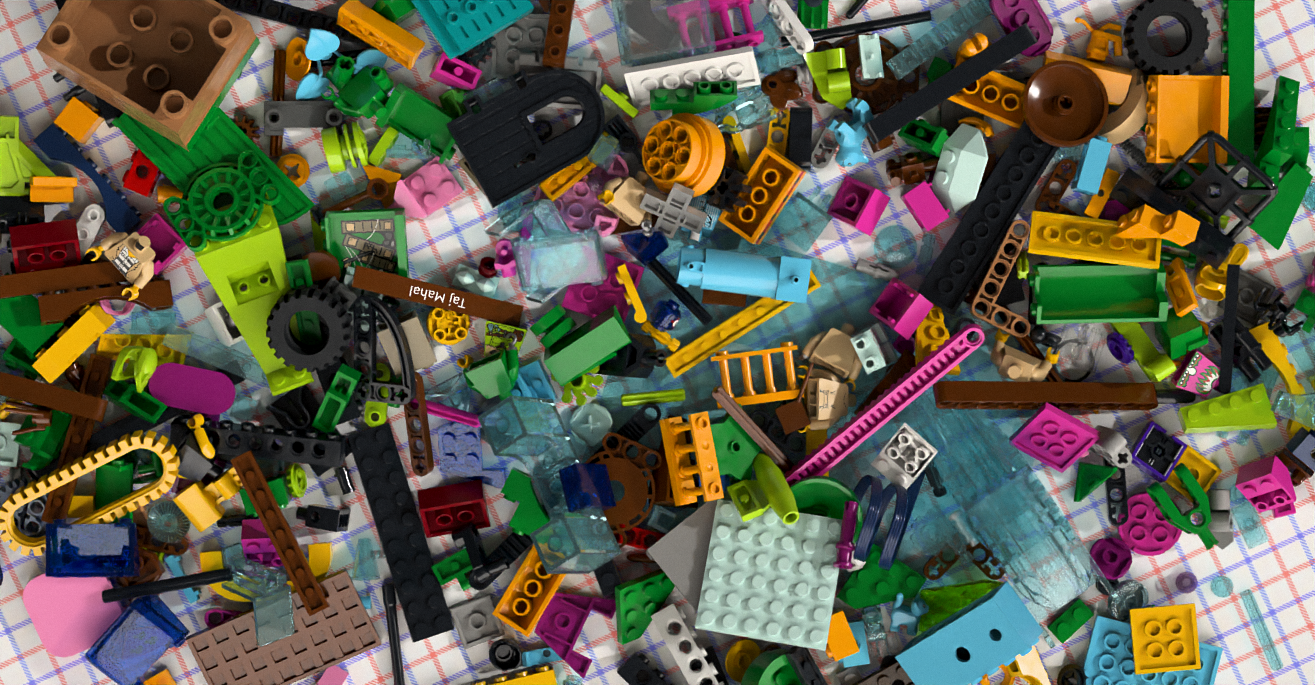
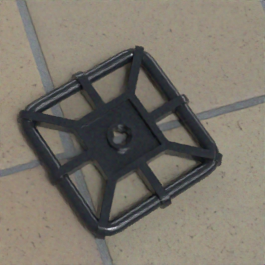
M1208 130L1183 155H1179L1176 158V162L1155 184L1157 188L1167 195H1186L1197 204L1191 211L1197 214L1202 209L1213 219V226L1221 231L1220 217L1229 209L1240 219L1235 227L1226 235L1232 240L1247 226H1251L1255 222L1254 219L1279 193L1278 186L1250 161V157L1247 154L1244 156L1223 136L1215 133L1214 130ZM1215 142L1238 161L1228 173L1216 163ZM1207 143L1209 166L1200 173L1189 163V160ZM1244 167L1266 187H1243L1233 177ZM1181 169H1184L1195 179L1188 187H1165ZM1210 187H1217L1220 195L1216 193L1212 195ZM1242 195H1265L1248 213H1245L1235 204Z

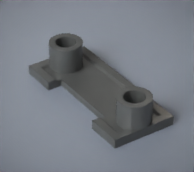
M264 101V136H283L284 128L327 129L331 127H336L339 135H342L343 115L333 105V101ZM271 115L276 116L275 121H272L270 119ZM331 115H335V116H336V120H335V121H332V120L330 119V116H331Z

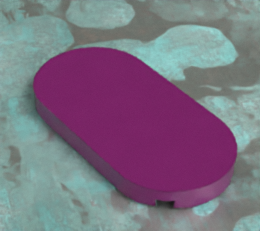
M989 0L991 11L1006 35L1027 23L1038 42L1020 54L1037 57L1049 49L1052 43L1053 27L1037 0Z
M164 363L156 368L149 379L151 395L165 405L208 415H218L226 412L233 405L236 398V389L233 382L227 375L217 371L179 363Z

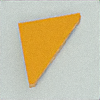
M369 164L363 166L370 181L374 178H381L389 184L390 193L387 198L381 200L386 209L394 202L396 185L401 179L402 174ZM377 183L373 186L377 195H381L384 192L383 184Z

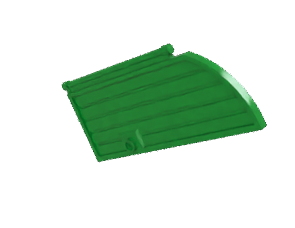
M219 107L190 152L126 113L116 117L111 122L182 193L191 178L201 169L222 162L238 164L239 155L245 150H252L257 154L282 194L280 202L272 205L278 226L298 219L315 206ZM248 156L244 159L243 164L250 166L254 163L255 158ZM258 173L255 175L254 181L262 182L266 175ZM275 190L267 191L269 199H273L276 196L277 192ZM228 193L218 194L213 201L214 208L218 209L232 204L233 197Z

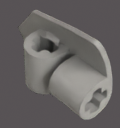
M1209 489L1206 495L1209 500L1212 522L1209 523L1208 528L1219 542L1216 545L1223 550L1234 541L1233 514L1230 513V489Z

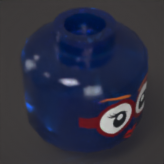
M672 299L668 301L659 300L650 312L651 325L661 332L673 330L682 317V313L678 309L680 305Z

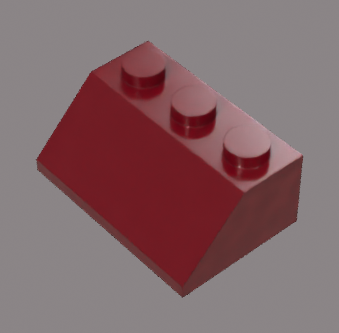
M63 219L61 221L9 227L16 274L82 265L76 219Z
M482 479L417 491L419 511L427 538L452 534L453 530L471 522L477 529L491 527Z

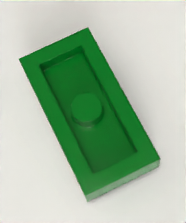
M1078 598L1047 628L1063 644L1094 614Z

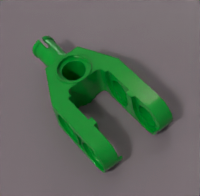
M1180 463L1173 470L1182 483L1180 484L1181 487L1185 488L1194 500L1192 502L1194 504L1193 508L1181 515L1163 487L1156 481L1149 485L1146 490L1169 524L1187 534H1197L1206 549L1209 550L1219 542L1208 528L1209 523L1212 522L1208 496L1190 470L1183 463ZM1193 513L1198 517L1196 525L1191 522V515Z

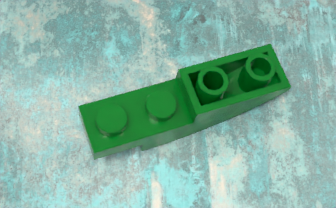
M737 81L693 82V89L650 90V110H672V116L679 113L698 114L707 112L737 99Z

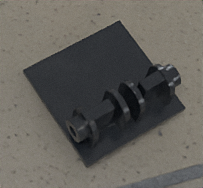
M0 196V234H10L9 227L45 222L44 202H31L29 200L30 196Z

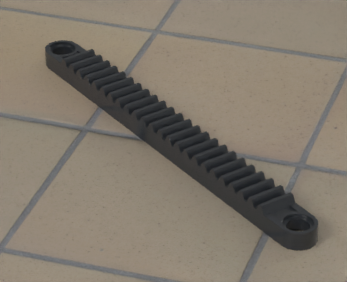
M654 403L645 404L616 433L638 442L658 423L662 414L661 409ZM653 408L656 410L657 416L654 420L645 418L644 412L646 409ZM615 436L606 441L610 448H616L619 443ZM603 445L593 455L606 451ZM629 445V446L627 447V449H626V453H627L634 445ZM604 454V457L609 458V455ZM599 456L593 459L587 466L591 467L600 461ZM579 469L541 504L553 523L575 503L573 484ZM582 471L578 483H582L587 471ZM577 487V496L579 499L581 497V488ZM512 532L487 557L488 562L490 563L502 556H506L511 565L533 544L532 537L525 533L521 536ZM473 570L469 575V583L475 590H484L503 571L495 574L493 578L487 580L483 585H478L474 581L475 573Z

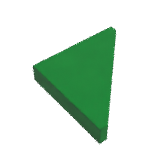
M1079 462L1074 502H1081L1111 477L1118 468Z

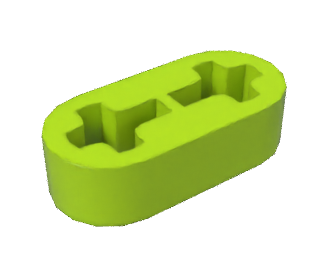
M389 127L370 154L368 161L379 167L397 141L400 132Z

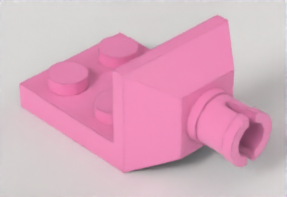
M436 156L406 179H400L397 182L393 198L395 202L386 209L405 208V215L407 217L427 218L464 190L446 165L438 162L440 157Z

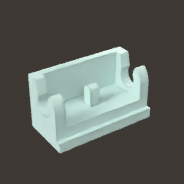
M877 33L873 35H858L857 41L862 81L884 78L879 35Z

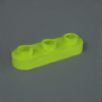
M376 363V370L383 372V376L377 378V380L389 381L391 378L389 367L383 363ZM382 386L381 394L388 398L389 390ZM366 401L364 418L367 425L374 428L385 424L388 410L387 403ZM373 413L379 415L378 421L372 420L371 416Z

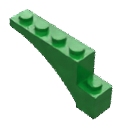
M1281 75L1276 79L1268 123L1253 163L1272 179L1276 186L1279 183L1280 167L1293 156L1300 86L1299 81ZM1248 172L1247 187H1266L1254 175Z
M513 467L501 490V493L504 494L503 497L508 501L515 503L517 500L520 502L509 523L512 531L521 536L524 533L531 536V540L539 545L545 543L551 546L550 550L559 555L565 553L571 556L570 560L582 565L583 562L587 564L592 553L575 544L555 526L538 500L531 482L533 476Z

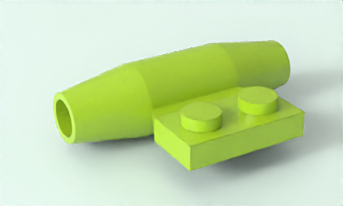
M766 453L757 454L753 459L757 480L746 479L727 487L728 493L742 521L745 522L763 515L771 507L784 524L790 525L795 523L799 519V512L794 494L783 473Z

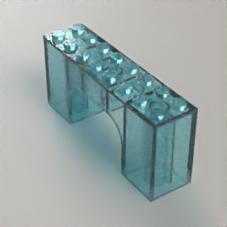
M509 396L478 416L494 455L514 457L524 464L548 512L551 521L530 533V537L547 574H589L622 554L553 399Z

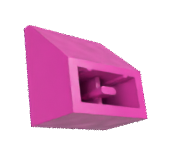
M1276 455L1239 467L1235 486L1259 513L1296 501L1288 468Z
M242 520L241 542L246 567L284 566L261 520Z

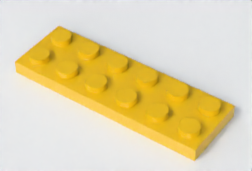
M1032 210L1028 253L1159 269L1162 238L1124 239L1116 235L1118 221Z

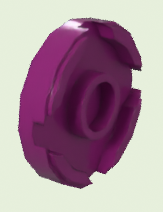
M1117 538L1099 539L1092 545L1089 552L1091 569L1098 576L1105 579L1123 577L1129 571L1132 564L1130 548Z

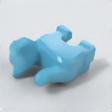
M897 593V599L894 601L891 611L890 631L899 632L900 625H906L907 634L916 636L921 616L928 613L929 606L924 599L920 598L919 594L915 596L911 607L902 604L904 600L903 594Z

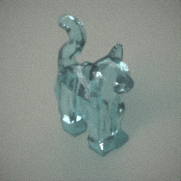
M761 85L737 90V99L712 110L716 115V123L731 111L737 116L739 123L736 126L729 124L718 126L721 134L722 132L737 134L744 129H751L777 118L775 110L767 108L771 102L766 94L761 96ZM761 96V101L754 104L753 100Z

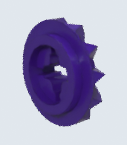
M1113 332L1107 336V346L1111 354L1123 363H1130L1134 359V351L1131 349L1132 346L1128 341L1123 338V335Z

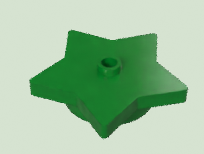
M727 412L721 421L710 424L720 476L727 474L738 482L746 479L751 480L753 459L762 449Z

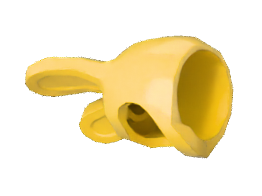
M1242 243L1236 244L1226 261L1217 270L1203 261L1193 284L1196 293L1208 300L1221 301L1225 299L1228 264L1241 266L1249 255L1248 247Z

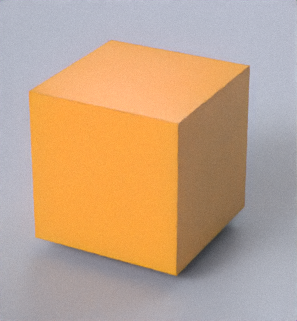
M73 96L54 123L78 142L86 144L105 119L97 113L98 109L88 101H82L80 98Z

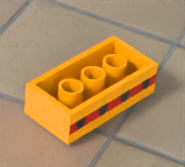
M764 147L748 172V179L742 182L752 187L751 194L746 192L739 194L744 201H747L746 206L734 205L735 212L723 211L718 220L750 243L760 245L807 172L774 149Z

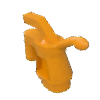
M1080 17L1075 18V22L1082 23L1091 32V39L1086 48L1087 59L1105 62L1106 57L1109 55V41L1114 44V56H1123L1122 37L1104 32L1107 29L1121 31L1122 26L1106 23L1097 30H1094L1085 20Z

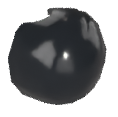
M499 639L489 649V660L495 668L504 672L517 669L522 661V650L518 643L512 639Z

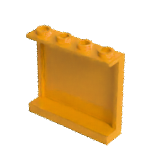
M1148 75L1146 83L1148 102L1146 104L1148 116L1145 127L1147 135V146L1145 148L1146 163H1175L1176 158L1179 155H1183L1208 130H1214L1215 133L1220 134L1228 141L1229 76ZM1215 142L1216 163H1227V152ZM1207 143L1189 160V163H1209Z

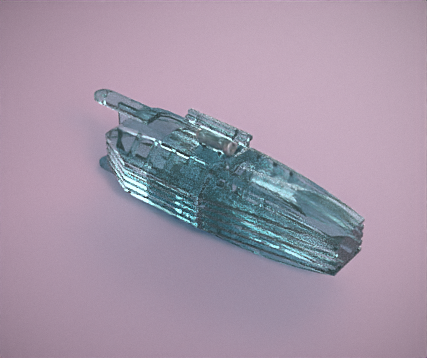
M943 376L937 382L950 380ZM933 385L910 403L922 438L938 451L933 458L935 466L957 505L964 511L963 513L959 509L949 515L947 519L945 515L942 516V510L936 504L926 512L931 519L934 518L935 525L954 553L960 556L958 558L963 566L975 559L970 551H966V544L970 543L974 547L979 543L976 537L979 536L1012 583L1011 587L1043 629L1041 635L1051 649L1056 645L1040 620L1056 609L1063 607L1088 590L1090 586L1100 581L1116 604L1121 602L1119 596L1025 458L999 426L982 409L936 408Z

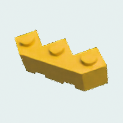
M98 302L92 307L87 305L79 313L81 318L70 329L67 326L57 334L59 339L48 350L44 347L35 356L38 360L32 366L50 384L116 321L102 309Z

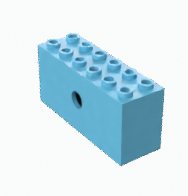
M1008 581L911 639L895 658L915 685H968L970 683L975 685L983 679L982 676L985 674L991 676L998 671L1000 665L1004 664L1007 666L1011 664L1017 655L1024 656L1032 650V646L1039 642L1038 637L1043 632V629Z

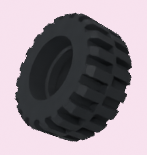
M1145 0L1132 11V14L1126 21L1127 25L1123 32L1125 41L1123 43L1124 48H1127L1129 52L1127 56L1135 62V67L1141 68L1147 75H1181L1194 68L1205 56L1204 52L1208 49L1209 42L1207 41L1208 37H1210V30H1207V24H1209L1207 17H1203L1201 14L1203 10L1200 7L1197 8L1192 0ZM1172 16L1183 25L1186 33V42L1180 52L1172 56H1162L1150 47L1147 40V29L1155 18Z
M311 284L310 287L300 285L297 289L292 288L288 290L285 295L278 299L267 318L266 337L270 338L268 342L270 349L274 348L276 350L274 353L276 358L282 357L285 360L284 365L288 367L290 364L295 365V370L302 371L303 368H307V372H314L316 368H319L321 371L326 369L329 364L333 365L336 363L339 357L343 355L353 333V326L351 325L353 319L351 313H347L349 307L345 302L341 303L339 301L341 297L337 293L333 296L329 293V288L324 287L321 290L318 289V285ZM313 311L322 316L329 327L328 339L323 344L315 346L306 345L297 340L290 329V320L296 312Z

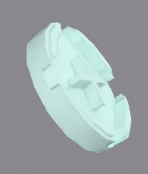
M589 403L580 406L571 417V433L577 442L585 446L602 444L603 437L612 432L613 421L611 414L605 407L599 404Z

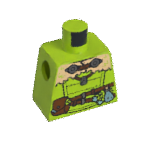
M486 321L484 356L503 349L506 350L509 347L508 343L514 340L513 336H510L508 339L505 338L509 333H514L517 336V342L514 347H517L519 354L527 334V329Z

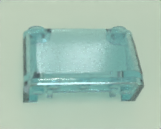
M601 226L590 227L587 230L581 229L576 232L539 237L531 236L529 239L526 236L515 237L511 241L521 289L526 291V294L539 293V289L589 282L591 286L604 284L603 280L608 279Z

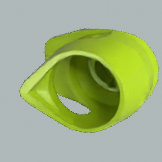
M125 346L117 358L111 379L119 381L133 377L136 380L137 393H142L157 368L158 356L153 348L144 346ZM130 358L126 370L123 372L124 362L126 359Z

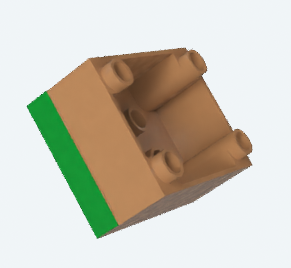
M66 0L36 46V49L47 67L190 152L260 42L253 31L250 21L214 0Z

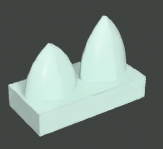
M459 264L452 284L486 297L494 298L500 278H485L479 274L478 270Z

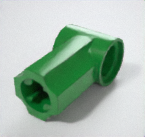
M340 56L336 60L335 65L326 74V77L338 91L353 79L352 73L355 61L350 56Z

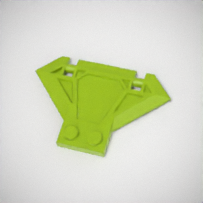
M0 115V196H30V187H25V182H30V176L56 175L19 139V115Z

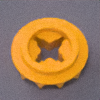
M287 154L281 157L276 164L286 176H288L289 170L285 165L290 167L298 165L296 171L300 177L294 175L288 177L298 188L306 183L310 175L309 164L298 154Z

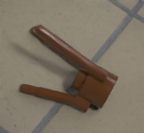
M8 400L5 402L7 405L18 408L5 407L4 411L32 415V423L37 425L13 431L12 435L45 431L46 426L50 427L52 425V409L39 408Z

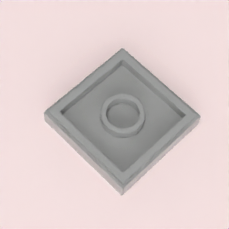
M491 594L450 608L464 650L505 635L500 619L492 614L496 607Z

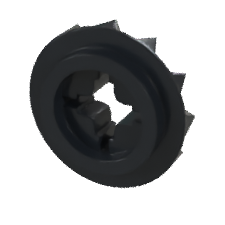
M1067 664L1058 674L1057 685H1086V679L1089 677L1085 675V669L1081 668L1078 664ZM1068 678H1074L1077 684H1073Z

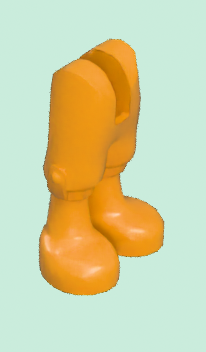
M983 33L974 34L972 39L967 38L958 48L955 56L956 62L959 57L966 60L970 59L992 45V43Z

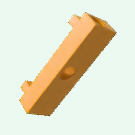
M1110 168L1105 170L1099 190L1103 192V196L1093 195L1083 215L1098 219L1110 196V192L1115 187L1121 174Z

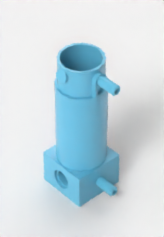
M692 245L681 246L677 261L676 283L683 287L692 285L699 286L700 289L806 304L812 260L786 256L775 257L706 247L704 249H697Z

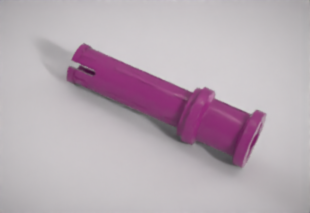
M845 501L840 540L836 543L837 555L833 566L840 569H852L853 564H851L852 552L855 550L853 537L859 503L849 501V503Z

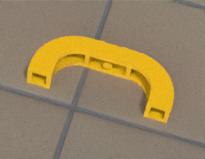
M332 542L308 544L309 565L316 579L319 580L326 577L330 570L333 557ZM224 550L200 552L202 573L226 568ZM232 577L230 581L209 584L215 592L227 599L239 602L253 601V605L264 604L266 600H273L296 590L291 579L245 583L237 581Z

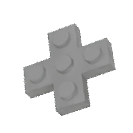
M676 182L669 196L648 188L639 208L659 216L652 231L673 239L680 225L699 234L708 214L689 206L695 191Z

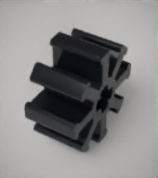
M723 166L715 186H712L706 192L713 195L707 200V203L729 213L735 212L734 205L745 207L747 201H744L739 194L743 192L752 193V187L742 183L745 179H748V176L743 172Z

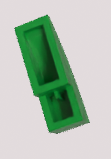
M345 364L340 366L314 419L313 427L325 433L334 432L362 375L361 372Z
M112 380L103 391L105 398L110 402L155 424L167 408V405L145 391L137 393L136 386L132 383L130 385L124 380Z

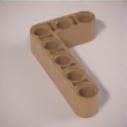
M1024 220L1013 221L1009 226L969 307L970 313L974 317L1015 337H1024L1030 332L1029 321L995 304L1029 235L1030 227ZM1016 224H1021L1024 227V233L1021 236H1017L1013 231ZM1007 243L1012 244L1015 249L1011 256L1004 252V246ZM997 263H1002L1005 267L1002 275H998L994 271V266ZM988 282L993 283L995 286V292L992 295L987 294L984 289ZM978 302H982L986 306L983 314H978L975 311V305ZM999 311L1005 315V321L1002 324H998L994 319L995 314ZM1018 321H1021L1025 326L1021 334L1014 330V325Z

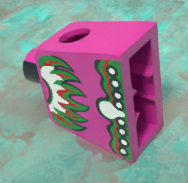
M1196 348L1188 351L1172 377L1171 382L1178 388L1205 397L1209 396L1212 389L1221 393L1219 391L1220 367Z

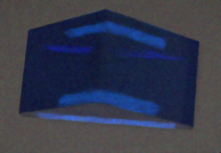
M654 231L651 237H647L643 233L621 235V240L627 251L645 267L669 247L663 231Z

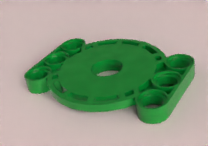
M245 150L239 155L238 164L222 162L201 169L186 185L182 199L171 196L165 200L163 208L187 247L193 252H200L206 247L207 239L225 242L245 235L259 221L264 204L269 206L276 205L280 202L282 194L257 154L252 150ZM248 156L255 158L254 163L250 166L243 164L244 159ZM264 173L266 177L262 182H255V175ZM268 190H275L277 192L273 199L265 198ZM221 193H228L233 197L232 206L225 211H218L213 206L215 197ZM172 203L180 204V208L176 212H170L169 206ZM257 211L256 216H255L254 219L250 222V219L253 217L254 212ZM188 219L191 221L187 229L179 227L182 220ZM247 225V227H245L242 231L235 233V231L240 230L242 227ZM229 233H230L229 236H224V237H218V236H217V234H222V235H224V234H229ZM199 236L202 238L199 245H190L193 237Z

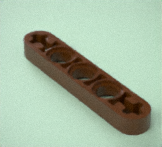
M414 371L416 384L415 399L418 401V408H414L410 402L404 405L412 469L416 475L422 477L433 471L434 461L423 379L418 372ZM403 390L402 395H405V398L408 397V394ZM414 419H418L421 422V429H417L414 426ZM417 439H418V440H421V441L423 442V444H424V449H423V450H420V449L417 447V445H416Z

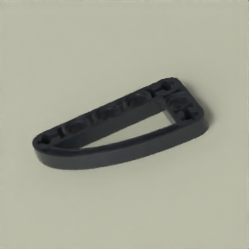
M370 294L361 295L354 301V369L362 373L354 389L355 395L363 401L405 405L413 401L416 396L414 365L407 337L397 316L383 300ZM363 301L365 302V304H368V308H365V306L362 305ZM376 312L384 319L393 336L399 355L403 383L377 380ZM362 320L368 322V332L362 330ZM362 342H366L369 345L368 353L362 351ZM362 363L369 366L370 371L368 374L362 372ZM365 386V389H368L369 392L366 393V391L362 390V387ZM382 386L388 388V390H389V396H388V398L382 396V394H381V387H382ZM404 390L408 397L405 398V395L402 394L396 395V392L399 393Z

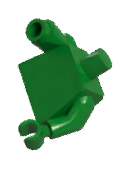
M366 66L337 93L339 97L335 96L334 90L329 86L326 87L331 90V95L325 97L321 93V96L325 100L333 101V105L347 116L361 117L363 115L369 119L375 115L377 118H381L387 112L384 105L390 97L388 93L392 90L394 82L388 77L384 68L379 66L370 68Z

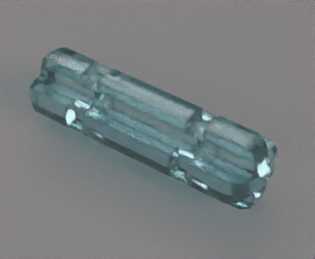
M927 233L923 235L922 242L924 244L920 248L919 265L916 267L917 275L926 276L929 272L928 264L930 265L934 249L932 244H935V235Z

